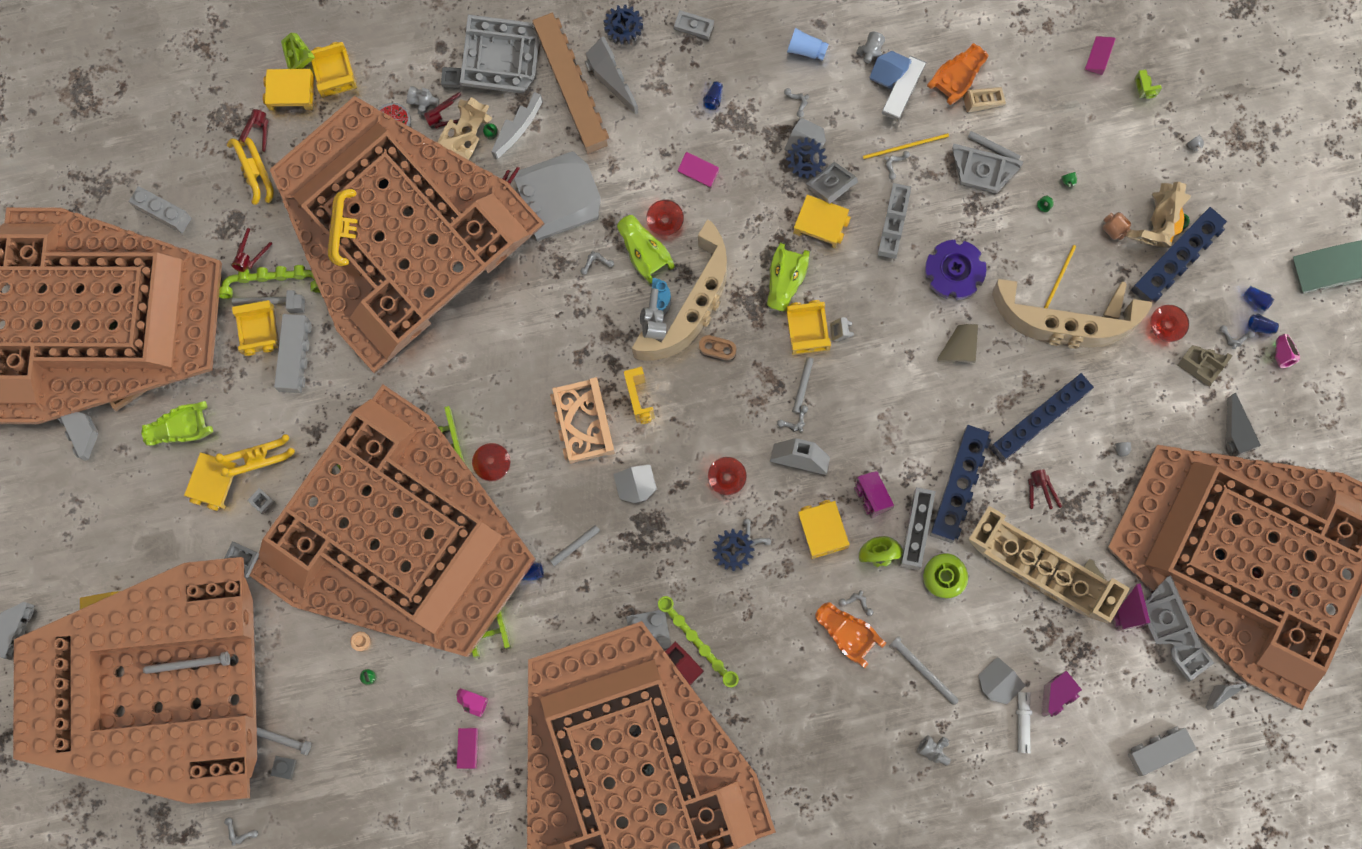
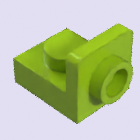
M1147 70L1138 71L1135 76V82L1139 98H1155L1162 89L1161 85L1151 86L1152 81L1151 77L1147 74Z

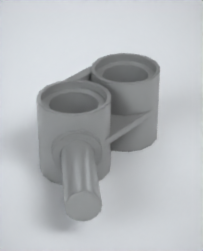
M651 288L649 307L642 308L640 313L642 333L645 338L663 340L666 335V323H663V311L657 308L659 289Z

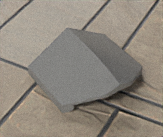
M801 118L794 127L784 150H793L791 145L793 143L798 145V139L804 142L805 137H808L809 142L815 138V144L821 142L820 149H822L826 142L824 128ZM806 145L802 146L801 148L807 150L811 149L812 146ZM803 154L806 161L811 157L810 154Z
M650 464L630 467L613 474L620 500L632 503L646 501L657 490Z
M232 541L225 558L243 557L244 578L247 579L259 553Z
M1182 645L1171 648L1172 661L1188 682L1214 664L1202 646L1195 648L1194 646Z
M998 657L978 675L984 694L990 700L1003 704H1008L1026 686L1014 670Z
M1246 683L1214 686L1206 704L1207 710L1217 708L1218 705L1248 686Z

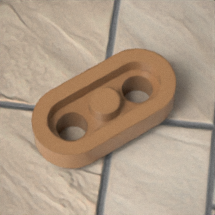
M706 335L699 342V349L704 355L722 360H731L736 355V345L730 340ZM706 344H711V345H712V348H711V349H707V348L705 347V345H706ZM724 349H729L730 353L725 354L723 351Z

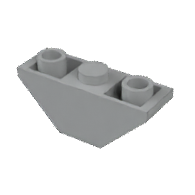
M75 412L58 418L67 430L65 431L67 439L72 441L74 445L72 450L75 456L85 461L88 460L98 436L91 417Z
M794 438L775 443L770 462L826 475L830 457L814 442Z
M22 602L0 613L1 658L12 660L14 657V639L25 635V627L28 620L33 616L34 605Z

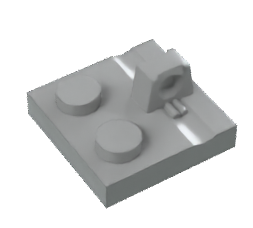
M833 162L821 173L809 180L806 185L809 190L830 204L849 190L850 187L858 183L855 175L836 162Z
M658 610L626 616L628 626L642 621L663 650H667L671 646L666 614Z

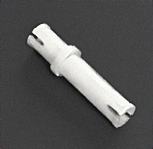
M1018 692V710H1016V714H1018V753H1031L1030 715H1032V711H1030V692Z

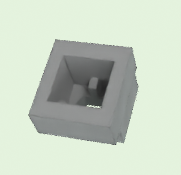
M287 290L286 310L289 313H304L305 298L302 295H298L294 290Z
M260 488L247 500L261 514H264L275 502ZM263 500H266L265 503L261 506L260 503Z

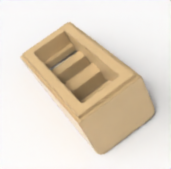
M1002 87L968 90L963 96L967 112H976L1006 104ZM993 94H996L997 101H995Z
M1122 282L1118 286L1102 317L1120 318L1126 282Z

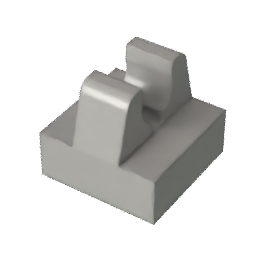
M841 317L830 323L833 341H841L854 335L853 332H849L848 327L852 325V322L847 321V318Z

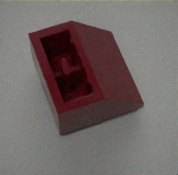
M676 641L665 651L689 685L704 672Z

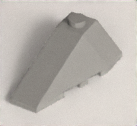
M602 37L586 52L587 60L584 61L588 71L592 70L594 76L634 114H637L638 105L627 83H623L625 80L621 69H616L617 65L613 52L605 37Z

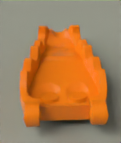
M973 43L964 53L956 55L952 60H948L943 64L927 84V87L931 90L934 87L938 88L949 97L947 103L949 105L954 104L969 90L980 67L986 62L989 55L980 46Z
M830 602L824 603L815 614L816 620L827 630L840 651L863 668H866L868 665L867 661L863 658L875 644L881 648L886 645V642L881 639L868 623L839 610Z

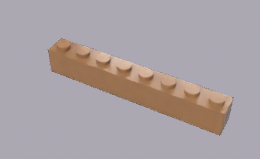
M552 12L532 20L536 34L587 154L607 147L608 133L600 125L602 119L599 112L595 113L593 109L596 107L592 96L588 97L587 91L589 89L587 83L580 78L582 75L579 65L575 66L574 64L575 55L572 49L568 50L566 44H569L566 34H562L560 31L562 25L559 18H555Z

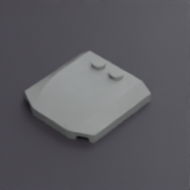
M468 15L460 86L524 94L534 80L536 73L539 40L534 32L532 23Z
M573 151L521 169L514 178L521 198L545 224L534 233L537 241L590 223L599 218L601 198L588 164Z

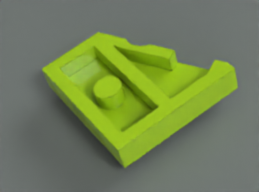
M290 33L281 41L288 69H302L315 58L297 33Z

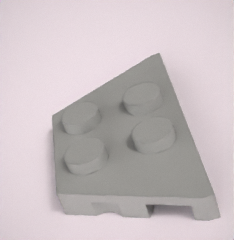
M953 144L952 147L960 184L996 194L1022 167L1024 162L958 144Z
M1169 575L1145 600L1150 619L1149 629L1156 644L1185 645L1200 648L1202 646L1172 576Z

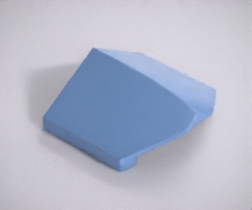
M890 51L877 58L869 78L880 85L891 88L892 84L900 79L908 70L912 61L905 56Z

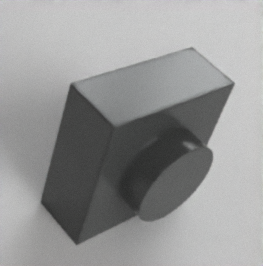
M442 67L441 86L460 88L461 68Z
M275 756L271 776L292 780L296 760Z

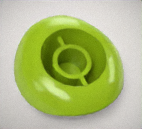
M874 537L861 547L859 561L872 562L875 567H886L891 564L893 559H899L903 555V549L891 537Z
M944 553L934 556L926 564L923 572V581L928 591L940 598H953L965 590L968 583V572L964 563L958 557Z

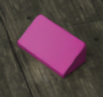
M1096 36L1085 70L1103 75L1116 38Z
M686 152L678 172L711 188L719 173V167Z
M458 728L457 769H477L478 728Z

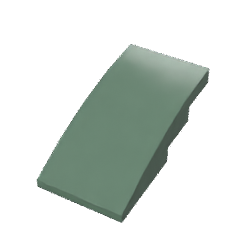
M1362 240L1293 257L1303 294L1322 288L1324 290L1342 284L1344 286L1362 281Z

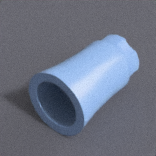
M795 28L787 53L799 54L823 61L829 44Z

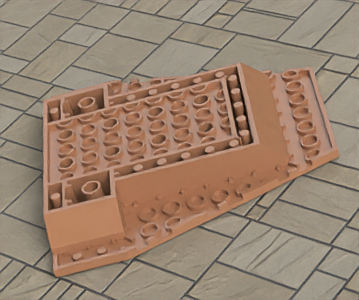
M356 96L351 98L270 169L336 331L373 373H376L432 323L429 319L484 270L489 274L545 225L507 181L484 170L452 150L443 147L436 141L434 142L420 132L395 120ZM381 180H388L389 184L386 188H379ZM345 189H354L356 196L345 198L342 217L358 220L357 224H349V226L357 227L356 231H349V234L356 235V239L340 237L339 255L347 258L349 264L338 266L332 263L328 257L333 200L338 192ZM354 204L360 206V210L356 214L350 212V208ZM411 207L413 208V214L408 217L404 216V209ZM378 232H383L385 235L384 239L380 242L376 241L375 235ZM431 235L438 236L436 244H429L428 239ZM408 260L409 267L405 270L400 269V262ZM456 263L463 264L461 272L453 271V266ZM427 288L434 289V295L430 298L424 295Z
M6 207L5 222L0 226V322L5 321L4 328L0 329V424H41L71 413L87 410L212 371L222 262L148 236L136 234L130 230L121 229L118 226L94 218L85 217L76 212H70L67 209ZM10 285L9 291L2 293V288ZM47 285V290L44 293H39L40 287ZM83 285V292L76 293L77 287ZM116 286H122V289L119 293H113V290ZM42 321V327L35 330V324ZM79 321L80 327L72 330L73 323ZM112 322H118L116 329H109Z
M382 384L372 399L353 411L266 533L259 550V559L256 561L249 576L292 607L469 657L536 558L432 418ZM335 465H340L341 471L333 475L332 468ZM366 486H370L372 489L368 496H364L362 493L363 488ZM312 497H317V505L311 507L309 505L310 499ZM401 507L403 510L402 515L397 518L394 517V509ZM343 518H347L349 521L346 528L340 527V521ZM427 529H433L434 531L431 539H426L424 536ZM373 540H379L380 546L376 550H372L370 547ZM409 561L411 564L410 570L403 572L401 569L402 564Z
M1157 445L1107 549L1152 593L1167 576L1171 575L1198 637L1245 683L1298 710H1303L1310 692L1314 690L1326 674L1362 595V482L1339 472L1333 473L1320 469H1307L1294 465L1268 463L1261 460H1248L1235 456L1209 454L1202 451H1189L1176 447ZM1233 515H1238L1241 518L1240 525H1235L1232 522L1231 518ZM1269 533L1277 535L1278 540L1276 543L1269 541ZM1217 549L1225 553L1223 560L1216 558L1215 552ZM1306 551H1311L1314 554L1313 561H1308L1305 558ZM1253 568L1261 570L1260 578H1255L1252 575ZM1344 569H1347L1351 572V578L1349 580L1345 579L1342 576V571ZM1290 586H1295L1298 589L1296 597L1290 595ZM1328 604L1335 607L1334 615L1327 613L1326 606Z
M235 557L180 564L14 639L13 759L188 804L250 798V778L257 761L253 599L247 580L244 578V558ZM221 652H228L230 659L234 655H237L239 659L238 663L234 666L231 664L223 666L220 663L199 666L196 670L185 668L159 672L157 674L143 673L145 666L220 656ZM119 667L124 668V674L121 677H118L116 674ZM237 694L239 696V703L233 706L231 698ZM199 698L201 706L198 709H194L193 701ZM158 702H161L163 705L160 713L155 712V705ZM120 706H123L125 712L121 717H119L117 715V709Z
M642 621L528 659L527 849H668L671 843H677L680 849H739L758 838L776 833L756 773ZM632 725H638L641 728L639 736L634 737L630 734L629 729ZM594 738L602 740L603 746L598 750L593 749L591 746V741ZM651 764L654 767L653 774L645 775L642 772L643 766ZM607 777H612L615 780V786L611 789L604 786V780ZM663 803L666 805L667 811L665 814L660 815L656 813L655 807L657 804ZM621 816L628 819V825L625 828H620L616 823L617 819Z

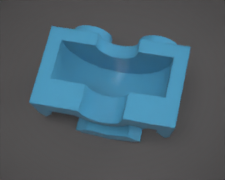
M653 278L652 288L659 289L657 308L662 310L665 315L670 310L672 303L670 289L665 281Z

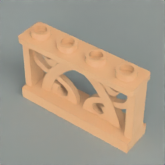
M597 377L552 388L553 394H550L552 405L557 407V412H554L556 423L561 424L562 430H558L560 440L565 442L566 448L562 449L565 460L568 459L570 464L583 460L615 454ZM592 388V390L586 392L581 397L576 392V390ZM565 393H571L577 400L574 402L571 398H567L569 403L564 405L561 398ZM586 402L587 406L589 403H593L594 408L592 410H588L584 406V403ZM580 407L586 414L598 416L599 418L589 425L587 435L571 425L572 419ZM562 410L568 411L565 420ZM594 427L600 429L598 434L593 432V436H591V431ZM567 431L574 436L570 440L568 439ZM583 441L587 442L583 453L578 454L572 450L574 443H579L578 449L583 446ZM591 444L605 445L603 449L590 451Z

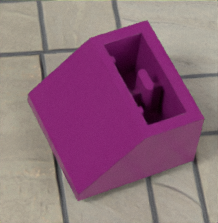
M878 471L857 477L854 491L858 498H862L864 502L862 506L866 515L870 514L871 518H874L893 509L894 504Z
M1067 671L1058 674L1044 685L1041 713L1044 717L1049 715L1051 717L1056 716L1064 710V704H1071L1080 697L1078 693L1082 689Z

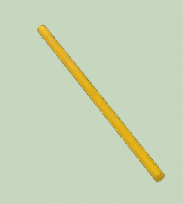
M949 134L863 155L862 157L867 159L949 137Z
M1075 245L1072 246L1044 308L1048 309L1075 251Z

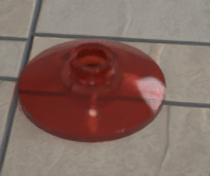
M660 200L650 206L646 220L649 228L655 234L669 236L676 233L682 227L684 215L677 203L671 200ZM668 218L669 221L664 223L662 219Z
M1163 305L1152 314L1150 325L1156 337L1166 342H1175L1182 339L1188 332L1189 319L1180 307ZM1165 323H1170L1171 328H1167L1165 326Z
M488 443L478 448L472 459L475 473L486 481H496L504 477L511 464L507 450L495 443ZM489 458L494 459V462L492 464L487 463V460Z
M723 457L716 460L710 466L708 481L712 489L717 493L733 495L739 492L745 485L746 470L737 459ZM726 474L731 476V479L728 481L723 478Z

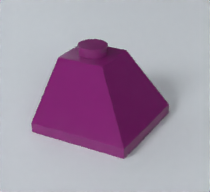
M1141 583L1130 588L1112 619L1118 631L1138 628L1150 623Z

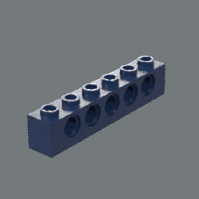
M1209 207L1134 285L1131 291L1143 301H1153L1156 303L1163 295L1161 291L1164 288L1168 290L1176 282L1174 280L1175 276L1178 274L1181 277L1188 269L1186 265L1189 262L1193 264L1200 257L1198 252L1202 248L1206 250L1213 243L1211 239L1214 236L1218 238L1225 230L1223 226L1227 220L1213 208ZM1202 228L1207 229L1209 234L1203 233ZM1189 241L1195 242L1197 247H1192ZM1176 254L1182 255L1184 260H1179ZM1164 267L1170 268L1172 273L1165 272ZM1151 280L1157 281L1159 287L1154 286Z
M1080 373L991 446V451L1002 463L1005 462L1090 393L1094 386Z
M971 425L966 426L930 533L931 537L949 543L959 539L962 530L959 528L961 521H965L968 512L964 509L966 503H970L974 492H971L972 485L977 484L979 478L977 470L978 467L983 466L985 456H982L984 449L988 450L991 438H988L989 431ZM969 445L977 446L978 452H971ZM963 463H970L972 465V470H965L963 468ZM957 481H964L966 483V488H959L957 486ZM951 499H958L961 505L954 507L951 504ZM945 517H952L955 521L954 525H948L945 522Z

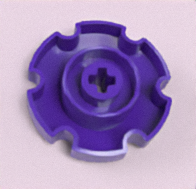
M948 240L937 245L934 249L936 254H929L925 264V277L932 279L930 288L936 294L946 299L949 295L955 296L956 300L966 299L974 295L977 291L976 285H982L986 277V262L979 260L982 253L977 247L966 241L959 245L956 243V240Z

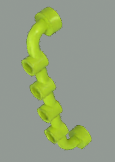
M295 265L294 271H287L286 267L277 266L275 267V272H268L267 268L259 267L257 268V273H250L246 269L245 272L238 271V274L226 277L219 289V298H232L233 289L229 287L232 282L248 283L249 281L256 280L266 282L272 279L284 281L287 278L301 280L305 279V277H312L314 281L310 283V290L314 293L321 292L312 271L305 270L303 265Z
M668 596L661 597L658 601L660 611L667 613L673 619L674 625L686 634L687 640L698 648L699 654L705 657L711 663L712 669L723 677L724 685L728 688L735 687L739 682L738 675L733 671L728 672L724 668L723 662L711 653L710 647L699 639L697 632L686 624L685 618L674 610L673 600Z

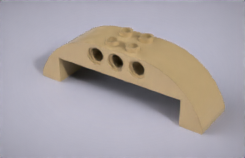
M708 219L698 234V247L713 254L663 341L659 342L656 339L645 338L643 333H640L632 347L635 359L644 361L660 360L681 352L697 338L704 326L707 327L709 325L712 311L718 309L721 303L719 300L726 283L727 256L719 231Z
M998 279L992 291L994 302L1000 314L1015 330L1032 339L1049 342V345L1059 346L1063 344L1068 345L1072 349H1078L1079 347H1104L1124 339L1138 326L1152 307V302L1133 299L1125 309L1124 320L1015 304L1016 281Z
M988 506L969 538L970 543L982 555L1004 571L1056 602L1089 618L1111 623L1130 590L1129 587L1113 578L1106 581L1004 521L1006 515Z

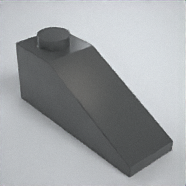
M1236 393L1227 398L1226 446L1228 451L1235 457L1261 446Z

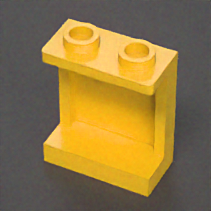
M333 42L329 46L316 47L311 51L315 57L311 62L317 80V88L322 98L357 88L348 53L343 42Z
M311 69L266 70V76L263 78L264 87H266V91L263 93V104L269 110H273V106H303L305 110H313L314 74Z
M807 194L795 223L793 234L800 236L803 233L831 243L832 247L836 248L837 243L841 244L843 240V228L848 227L851 217L848 216L849 209L833 203L829 204L822 199Z
M269 300L232 307L233 315L236 317L240 346H238V351L242 355L253 356L256 352L261 351L269 353L279 348L274 305Z
M812 300L808 304L795 302L787 306L786 313L792 355L830 350L831 342L828 336L825 302Z
M642 366L623 371L636 423L647 424L652 422V419H655L653 407L641 409L635 385L646 383Z
M200 452L184 496L190 499V503L199 506L201 503L208 504L207 508L218 511L219 508L225 510L224 501L234 476H222L221 469L224 467L232 469L239 465L234 462L218 463L214 456Z
M830 500L820 502L819 506L812 508L809 505L800 509L798 518L805 534L811 560L849 548L850 544L836 501L830 502Z

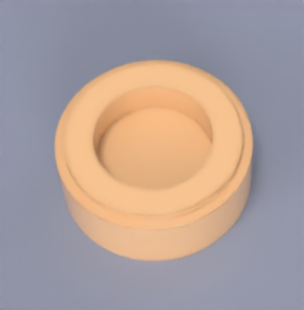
M360 631L352 635L350 643L354 650L363 652L370 647L371 638L367 633Z

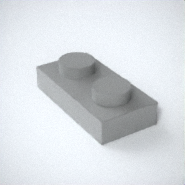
M679 10L674 30L709 40L714 20Z

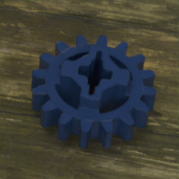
M624 4L623 8L617 5V10L611 8V14L606 13L607 20H604V30L609 39L613 37L614 43L620 40L621 45H623L624 41L630 44V39L636 41V35L641 36L643 19L639 11L634 12L633 6L627 9L626 4Z
M805 137L804 142L798 139V145L793 143L791 145L793 150H788V153L791 154V156L786 158V160L791 161L788 167H794L792 173L794 174L798 171L800 178L803 174H805L806 179L809 178L810 174L815 177L816 171L820 173L823 171L820 166H826V163L823 161V159L827 158V155H823L826 149H820L822 143L815 144V138L811 142L808 141V137ZM806 145L812 146L811 149H807V150H805V149H803V148H801V147H802V146H806ZM816 152L819 154V163L815 160ZM795 153L799 156L797 164L795 162ZM803 154H810L811 157L809 159L811 162L808 160L805 162ZM803 166H810L813 169L803 170L802 168Z
M732 529L730 534L725 530V536L718 535L720 541H714L717 548L712 549V551L717 552L714 559H720L719 566L725 564L726 570L732 566V571H736L737 566L742 570V564L750 565L748 558H754L750 555V552L755 551V548H750V545L754 542L747 540L749 538L748 534L742 536V530H739L737 534L735 529ZM737 537L742 539L746 546H741L738 543ZM729 538V543L726 546H722L723 542ZM733 545H735L736 548L743 549L736 551L735 555H733L732 552L725 551L729 548H732ZM722 554H727L730 558V562H727L723 558ZM741 554H746L745 557L738 562L739 556Z

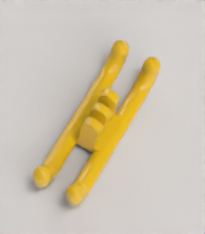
M249 137L246 138L245 142H241V140L239 142L237 139L231 138L227 142V147H234L242 165L241 171L244 172V178H247L246 182L253 191L251 203L257 205L260 201L261 193L256 181L259 175L266 188L264 200L266 203H270L274 197V189L254 142ZM247 145L252 158H246L242 146Z
M345 189L338 192L333 200L328 257L332 263L338 266L349 264L347 258L339 255L340 237L356 239V235L349 234V231H356L357 227L349 226V224H357L358 220L342 217L345 198L356 196L354 189Z
M284 434L277 440L226 455L218 453L215 456V460L218 463H226L240 458L244 459L245 465L232 469L226 467L221 469L222 476L231 477L287 460L294 455L295 450L289 448L282 454L265 458L267 450L287 443L289 436Z

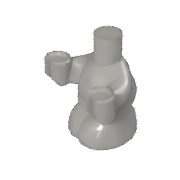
M870 32L866 44L859 46L856 54L863 56L865 53L864 62L870 63L874 56L878 58L884 55L880 49L885 42V37L881 33Z
M411 86L408 90L406 103L419 105L417 114L424 116L426 108L430 104L438 106L440 99L433 97L429 89H418Z
M927 735L917 748L919 754L925 755L935 763L940 762L947 766L951 761L950 758L943 754V748L947 747L950 741L945 737H942L936 744Z

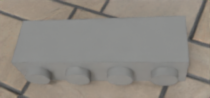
M283 314L274 386L279 392L302 393V388L305 387V376H303L304 369H307V358L305 357L310 345L307 339L312 327L311 321L305 315Z
M918 487L914 490L900 567L920 570L922 567L936 491Z

